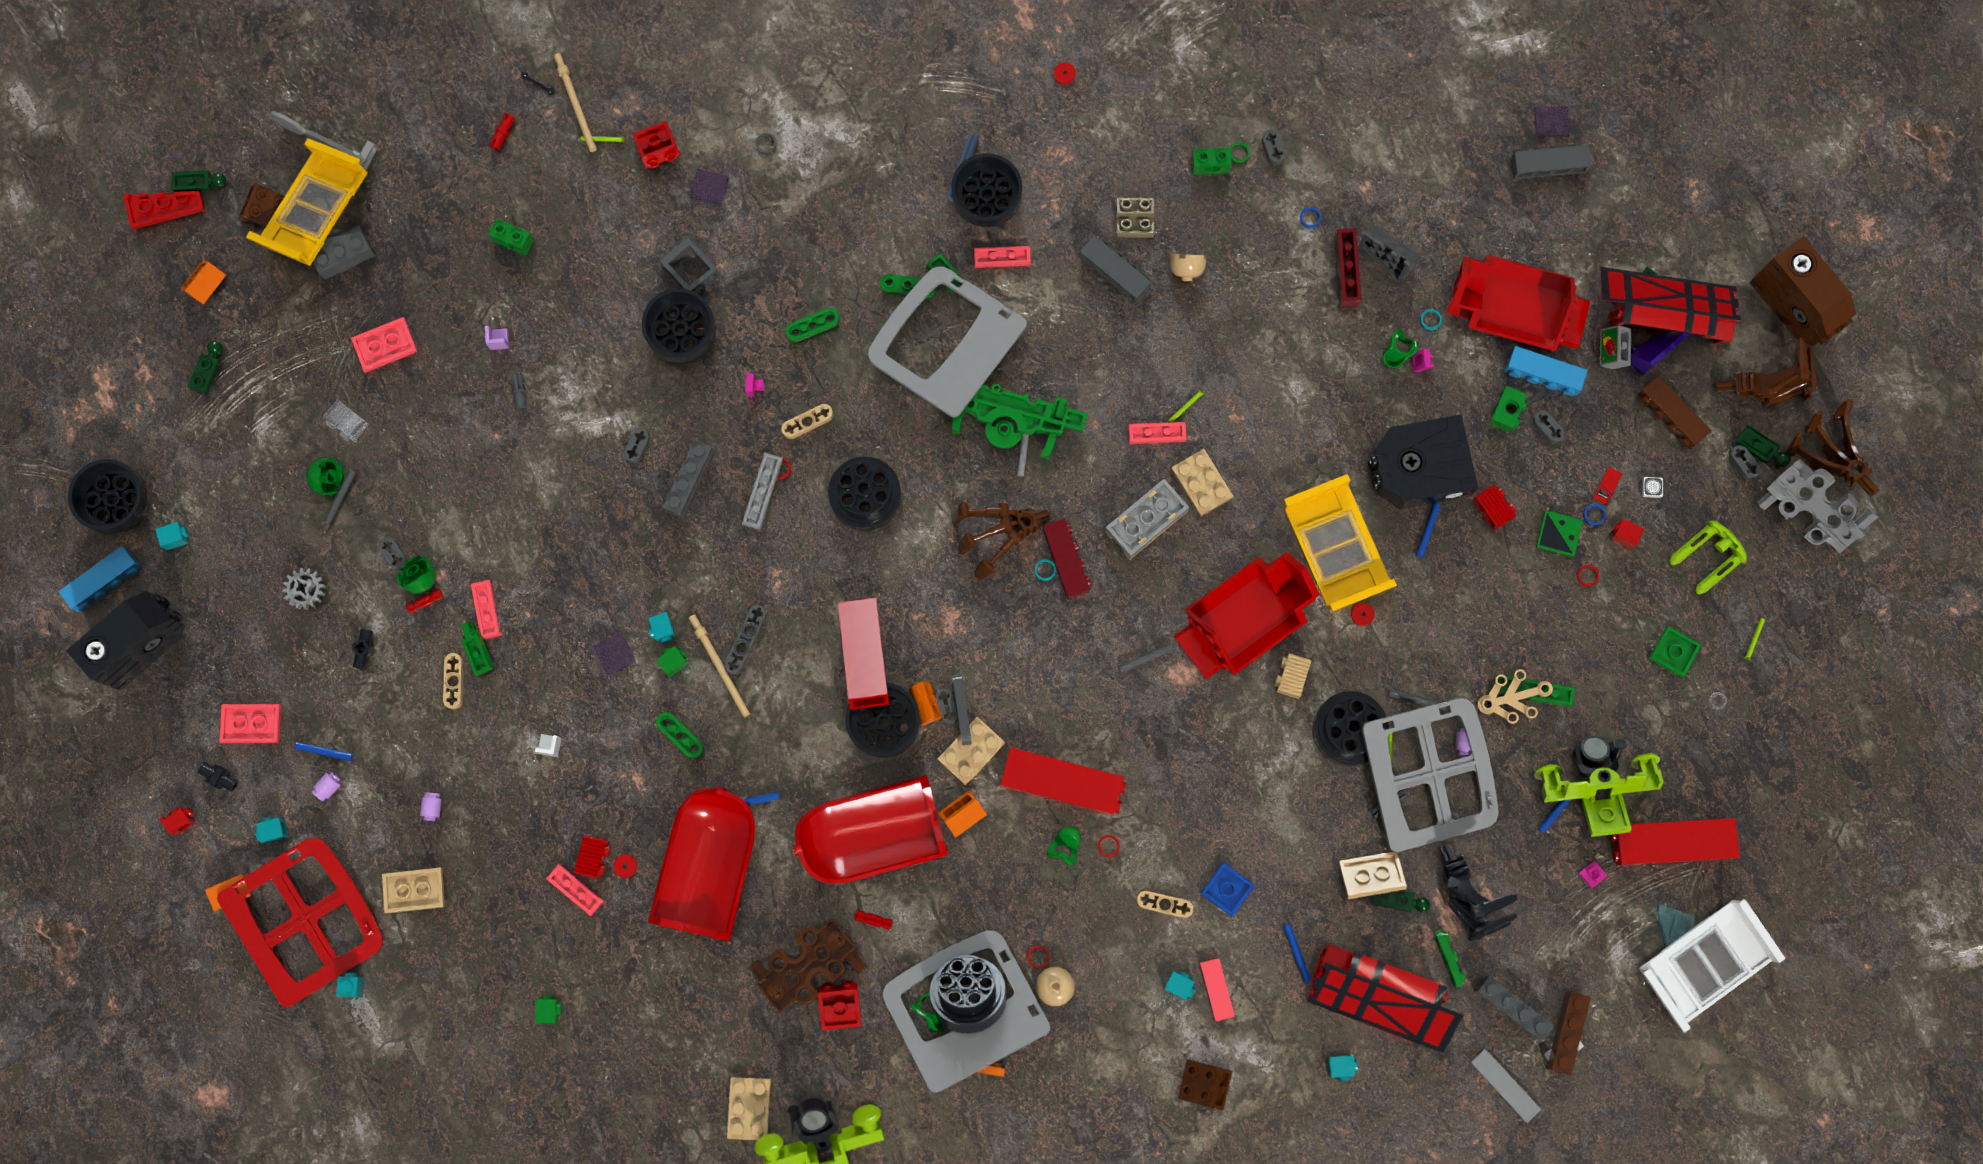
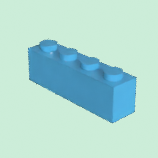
M1515 346L1510 353L1504 372L1509 373L1510 376L1515 378H1525L1532 384H1543L1550 390L1558 389L1568 396H1577L1582 390L1588 370Z
M121 546L58 592L71 610L78 613L83 612L94 601L104 598L108 591L119 587L126 578L136 575L142 566L130 549Z

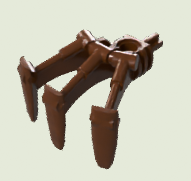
M1799 338L1798 361L1790 368L1771 375H1760L1753 372L1735 373V380L1716 381L1717 392L1736 391L1737 397L1754 396L1758 401L1763 402V406L1766 408L1799 394L1804 397V401L1812 398V393L1816 390L1817 386L1813 351L1811 347H1808L1806 350L1804 339Z
M1852 399L1845 400L1834 414V419L1837 421L1841 420L1845 446V450L1842 452L1823 431L1820 423L1823 412L1819 411L1805 427L1806 434L1815 432L1830 459L1827 461L1800 445L1802 439L1801 432L1796 434L1786 453L1789 456H1795L1797 453L1809 461L1816 469H1824L1836 477L1845 478L1844 481L1850 483L1851 488L1859 484L1870 497L1874 496L1880 489L1869 478L1872 469L1868 468L1869 465L1866 462L1863 463L1864 458L1860 457L1850 430L1848 419L1851 416ZM1855 469L1859 471L1860 474H1854L1851 470Z
M963 502L959 504L953 517L954 526L967 517L1001 519V524L991 527L988 531L974 537L971 533L967 532L958 545V552L960 555H964L971 548H974L978 541L1004 532L1008 534L1007 537L1009 539L1000 547L997 554L990 561L987 559L982 560L977 566L974 575L978 580H983L994 571L993 564L1002 554H1005L1014 544L1017 546L1026 536L1037 532L1038 524L1051 520V514L1047 510L1033 514L1030 508L1019 511L1009 510V504L1000 503L999 507L968 509V505ZM1020 520L1024 521L1027 526H1023Z

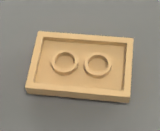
M1205 449L1171 467V470L1200 517L1234 497Z
M978 717L969 725L972 745L962 746L960 734L938 758V761L965 786L1006 744Z
M1397 852L1339 861V868L1348 899L1405 890L1407 887Z
M443 868L382 874L384 913L445 907Z
M731 1077L727 1139L758 1140L760 1137L768 1134L771 1079Z

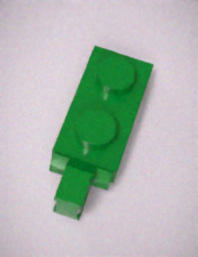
M466 622L461 625L464 633L461 642L474 675L480 676L494 669L482 635L476 629L474 623Z

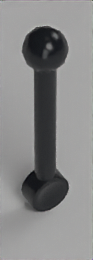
M526 71L521 73L522 78H527L544 88L549 95L555 93L553 87H547L529 76Z

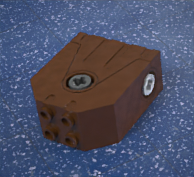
M1804 236L1775 256L1750 281V284L1791 334L1797 339L1803 338L1805 343L1811 346H1815L1818 343L1822 345L1827 342L1831 337L1852 323L1851 318L1856 314L1850 291L1816 250H1813V247Z

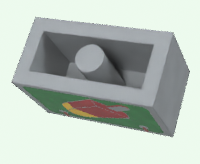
M1617 325L1600 329V366L1609 369L1631 366L1630 328Z

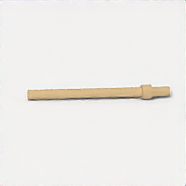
M560 53L555 54L554 58L558 66V74L563 79L589 151L594 152L597 148L570 80L568 66L564 64Z
M695 614L690 616L689 620L695 629V635L703 643L744 718L749 716L750 712L707 636L708 632L705 627L701 626Z

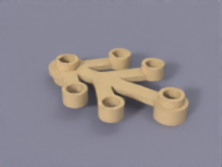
M1519 669L1514 673V679L1505 695L1496 698L1501 687L1507 683L1505 675H1498L1495 678V684L1489 695H1484L1478 700V709L1484 714L1494 712L1505 718L1508 723L1515 724L1519 719L1518 714L1515 712L1509 713L1499 707V705L1508 704L1524 713L1527 718L1533 719L1538 714L1535 707H1528L1518 700L1536 695L1547 697L1552 693L1553 687L1549 682L1542 681L1535 688L1515 693L1521 681L1526 678V672ZM1517 672H1522L1524 677L1522 679L1517 678ZM1503 677L1505 680L1504 684H1499L1497 679ZM1546 685L1548 692H1543L1541 687ZM1485 701L1491 702L1490 708L1484 706ZM1529 709H1533L1535 711L1534 716L1528 715ZM1509 715H1515L1516 720L1514 722L1510 721Z

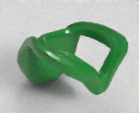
M1397 329L1393 333L1390 345L1385 349L1382 359L1387 367L1399 368L1417 352L1419 345L1412 339H1406L1403 331ZM1398 338L1404 344H1411L1408 352H1402L1397 348L1396 341Z
M1073 826L1063 827L1058 832L1055 840L1049 845L1046 855L1053 859L1061 857L1067 865L1073 866L1077 861V848L1081 839L1079 830ZM1058 845L1068 847L1071 851L1070 858L1061 851L1054 853L1055 848Z
M927 992L919 999L918 1003L911 1004V1009L916 1014L927 1019L928 1027L932 1032L943 1031L945 1026L938 1021L934 1013H926L920 1008L926 998L930 999V992Z

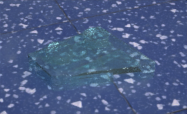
M1657 905L1656 909L1665 949L1693 928L1696 916Z

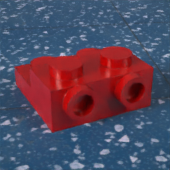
M667 121L632 133L645 168H656L659 163L664 161L671 162L677 156H680Z
M844 981L841 983L842 985L834 986L833 983L828 982L822 984V987H818L822 1030L862 1027L858 983L854 984L853 981Z

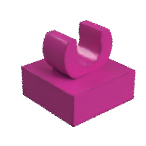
M1421 349L1411 356L1413 372L1419 373L1434 367V364L1430 362V358H1433V355L1430 354L1429 349Z
M746 373L745 393L747 397H755V390L764 391L765 384L763 380H756L754 374Z
M1595 860L1578 873L1591 889L1607 877Z

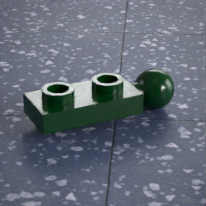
M208 170L171 172V190L173 192L211 191V184L215 187H223L226 184V177L222 173H214L211 177V173Z
M216 340L209 342L207 346L208 355L201 353L187 386L207 395L221 363V360L215 357L221 354L223 346Z
M1749 425L1745 427L1735 441L1766 462L1774 458L1775 464L1779 467H1785L1790 463L1789 454L1777 452L1780 448L1779 444Z
M1403 890L1373 895L1372 905L1409 913L1412 912V907H1415L1420 913H1426L1431 906L1427 898L1420 897L1416 900L1414 899L1415 893Z

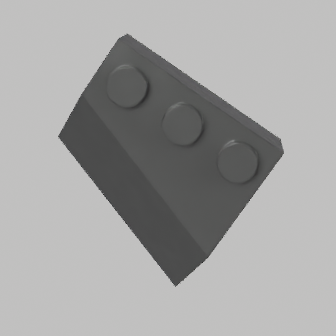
M360 223L335 226L326 237L324 245L313 263L317 272L326 280L374 257L375 253ZM315 229V230H311V231H313V232H315V233H318L319 229Z
M1377 225L1364 233L1358 246L1399 284L1414 270L1421 257Z

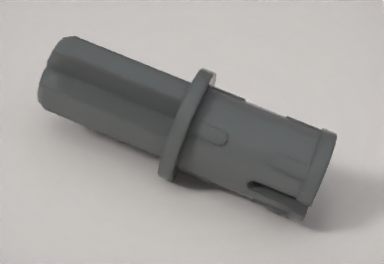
M514 373L511 375L513 387L511 394L514 395L515 410L525 411L528 408L525 397L527 391L524 389L523 377L521 373Z

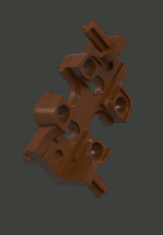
M831 919L818 931L814 928L806 927L796 934L794 938L802 947V954L799 958L789 959L779 949L769 958L768 967L771 970L769 973L758 960L753 962L749 969L759 980L756 983L758 988L781 1014L796 1001L801 1005H809L818 998L819 994L812 987L810 981L815 973H824L833 983L834 981L837 982L845 974L846 968L843 962L846 960L858 974L863 972L868 966L856 953L859 949L837 923ZM808 933H813L815 936L814 941L811 943L805 942V936ZM820 947L827 949V955L824 958H818L816 955V951ZM783 959L784 966L781 969H775V961ZM833 963L840 965L838 973L833 974L830 972V966ZM790 973L795 974L797 977L793 985L786 983V976ZM803 989L809 991V997L806 1000H801L799 997Z

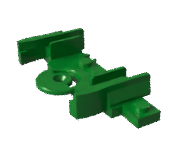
M994 384L992 390L987 385H982L958 417L953 418L952 434L960 435V426L964 414L973 415L978 421L986 423L985 434L988 441L993 446L1001 449L1015 446L1021 440L1023 434L1033 435L1037 432V435H1049L1040 456L1045 458V460H1049L1055 447L1056 436H1062L1064 428L1083 433L1088 413L1065 408L1067 400L1057 397L1054 404L1042 401L1038 396L1037 401L1031 403L1028 400L1029 394L1023 396L1009 391L1000 393L1001 386ZM1000 417L1011 418L1017 425V433L1014 432L1013 425L1009 421L1002 420L995 427L992 424ZM1006 426L1008 430L1006 432H1002L1001 427Z

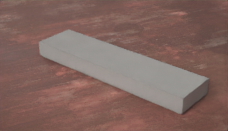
M764 452L742 525L761 530L783 462L782 457Z
M1483 1049L1470 1061L1472 1066L1525 1123H1528L1542 1110L1486 1049Z

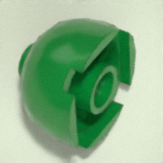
M318 458L307 469V483L318 494L334 495L339 491L336 490L338 484L342 485L343 467L337 463L336 458Z
M418 555L409 559L401 566L403 569L401 574L397 573L396 581L407 592L414 594L430 590L436 579V569L426 556L421 558Z

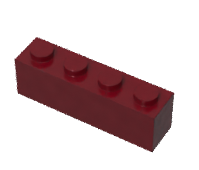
M1356 228L1337 229L1334 238L1340 308L1359 307L1362 295Z
M1064 518L1043 525V532L1067 600L1088 594L1090 591L1089 587H1092L1089 576L1085 577L1083 569H1085V564L1082 558H1078L1077 552L1079 548L1076 540L1072 541L1070 534L1073 531L1070 523H1066Z

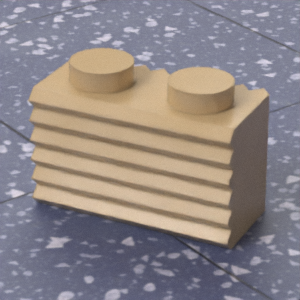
M1290 653L1287 655V658L1283 657L1280 665L1283 672L1281 676H1277L1275 686L1278 688L1276 692L1299 699L1311 660Z

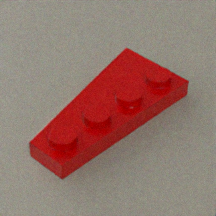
M199 191L167 194L165 192H157V194L139 193L138 195L123 194L130 228L133 230L205 211L202 194Z

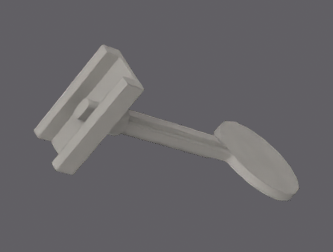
M271 111L269 114L279 125L296 134H305L309 139L359 158L361 160L359 164L365 170L377 152V148L374 147L375 144L368 140L361 153L311 130L304 129L297 122L275 111Z

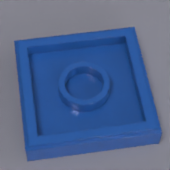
M1223 862L1200 894L1230 917H1233L1255 885Z

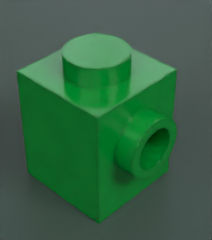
M675 646L666 648L661 653L662 656L656 659L670 678L688 665V662L685 660L688 656L682 648L678 650Z
M542 995V999H536L535 1024L559 1023V1015H562V1003H559V999H554V995Z

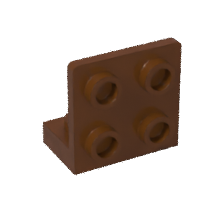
M255 183L249 190L238 220L244 223L251 221L266 227L285 196Z
M1188 1059L1178 1098L1224 1110L1232 1071Z

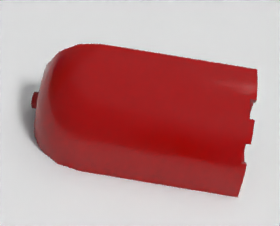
M927 775L836 799L814 807L803 815L796 825V844L793 845L794 854L799 856L807 873L819 881L832 884L852 882L948 856Z
M715 786V789H697L686 797L679 807L672 825L648 923L729 942L755 836L753 813L745 800L735 794L726 792L727 788Z

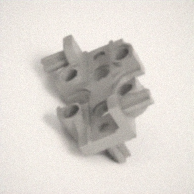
M1800 458L1778 476L1767 488L1769 492L1757 501L1759 507L1766 510L1777 499L1780 500L1779 511L1786 519L1789 517L1792 519L1800 511H1809L1813 515L1814 520L1804 530L1806 533L1804 537L1814 545L1828 542L1839 553L1855 540H1860L1868 531V526L1878 518L1876 512L1871 509L1859 518L1856 515L1859 510V503L1849 493L1838 501L1828 499L1826 489L1836 481L1834 477L1824 469H1817L1813 472ZM1815 477H1821L1824 480V484H1818L1815 481ZM1801 488H1809L1811 495L1808 497L1803 496L1800 492ZM1786 502H1792L1795 509H1789L1786 506ZM1843 505H1849L1852 508V512H1846L1843 509ZM1836 515L1839 518V523L1831 524L1828 521V517ZM1814 530H1820L1823 536H1816Z

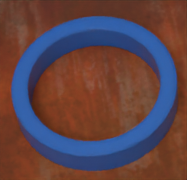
M1308 207L1301 212L1300 221L1307 228H1315L1321 221V214L1316 208ZM1311 210L1318 214L1319 220L1316 224L1308 225L1303 221L1302 216L1306 211Z
M1591 504L1584 510L1583 516L1588 524L1596 526L1605 520L1606 512L1602 506ZM1590 507H1597L1602 511L1603 518L1600 522L1594 523L1587 518V510Z

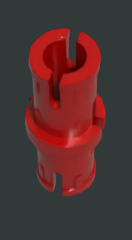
M504 113L499 126H496L495 134L489 143L492 149L495 150L496 148L499 151L503 141L509 136V130L515 120V117L511 114Z

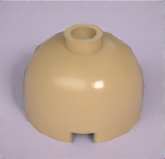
M1169 254L1170 269L1175 276L1181 277V281H1193V278L1199 277L1206 268L1207 255Z
M1050 967L1043 970L1036 981V992L1039 999L1050 1006L1066 1004L1072 998L1075 991V982L1072 975L1061 967Z

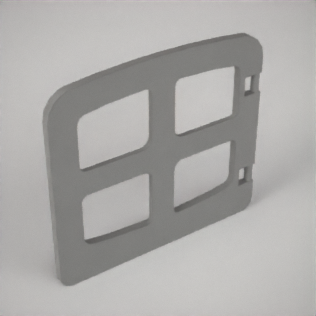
M1456 698L1369 721L1362 726V734L1389 849L1394 852H1401L1488 828L1496 822L1499 811L1490 758L1476 709L1469 700ZM1448 706L1449 713L1440 715L1439 708ZM1458 715L1463 724L1471 754L1467 757L1442 763L1438 759L1431 723ZM1392 721V728L1383 729L1382 723ZM1415 727L1424 765L1421 769L1394 776L1389 754L1388 735L1395 731ZM1475 771L1481 809L1477 814L1453 819L1444 781L1450 776ZM1428 784L1437 823L1433 826L1410 831L1405 821L1397 792L1413 786Z

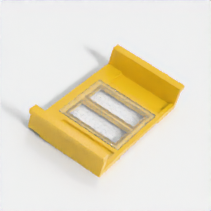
M308 138L304 145L312 152L309 159L262 234L258 235L249 231L246 238L270 250L311 266L324 245L326 237L351 197L358 190L367 172L359 164L361 161L359 158Z
M1348 474L1284 499L1285 505L1283 509L1307 560L1328 612L1331 610L1334 612L1397 586L1395 580H1390L1349 488L1348 484L1351 480Z

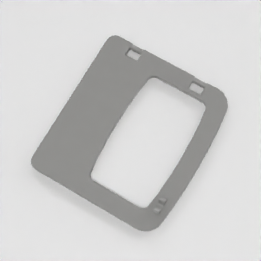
M935 267L916 284L886 321L869 347L868 357L876 368L950 417H958L1026 329L1027 321L1024 317L1008 309L1004 304L967 280L962 279L950 269ZM954 279L962 283L960 288L952 284ZM944 284L978 306L981 311L965 337L948 359L929 379L924 380L888 357L886 351L900 329L923 300L938 285ZM1001 310L1010 315L1008 319L999 314Z
M984 931L932 955L888 982L883 991L884 1002L929 1090L933 1093H939L1042 1038L1050 1031V1024L1005 939L996 931ZM986 949L992 950L1014 991L1013 996L1006 1001L1005 1010L998 1021L991 1027L977 1033L965 1034L952 1031L928 1042L923 1041L902 1002V994L925 978L936 973L945 963L955 957L972 955ZM1004 950L1009 958V961L1003 963L999 955ZM1034 1005L1038 1012V1015L1032 1017L1028 1010V1007Z

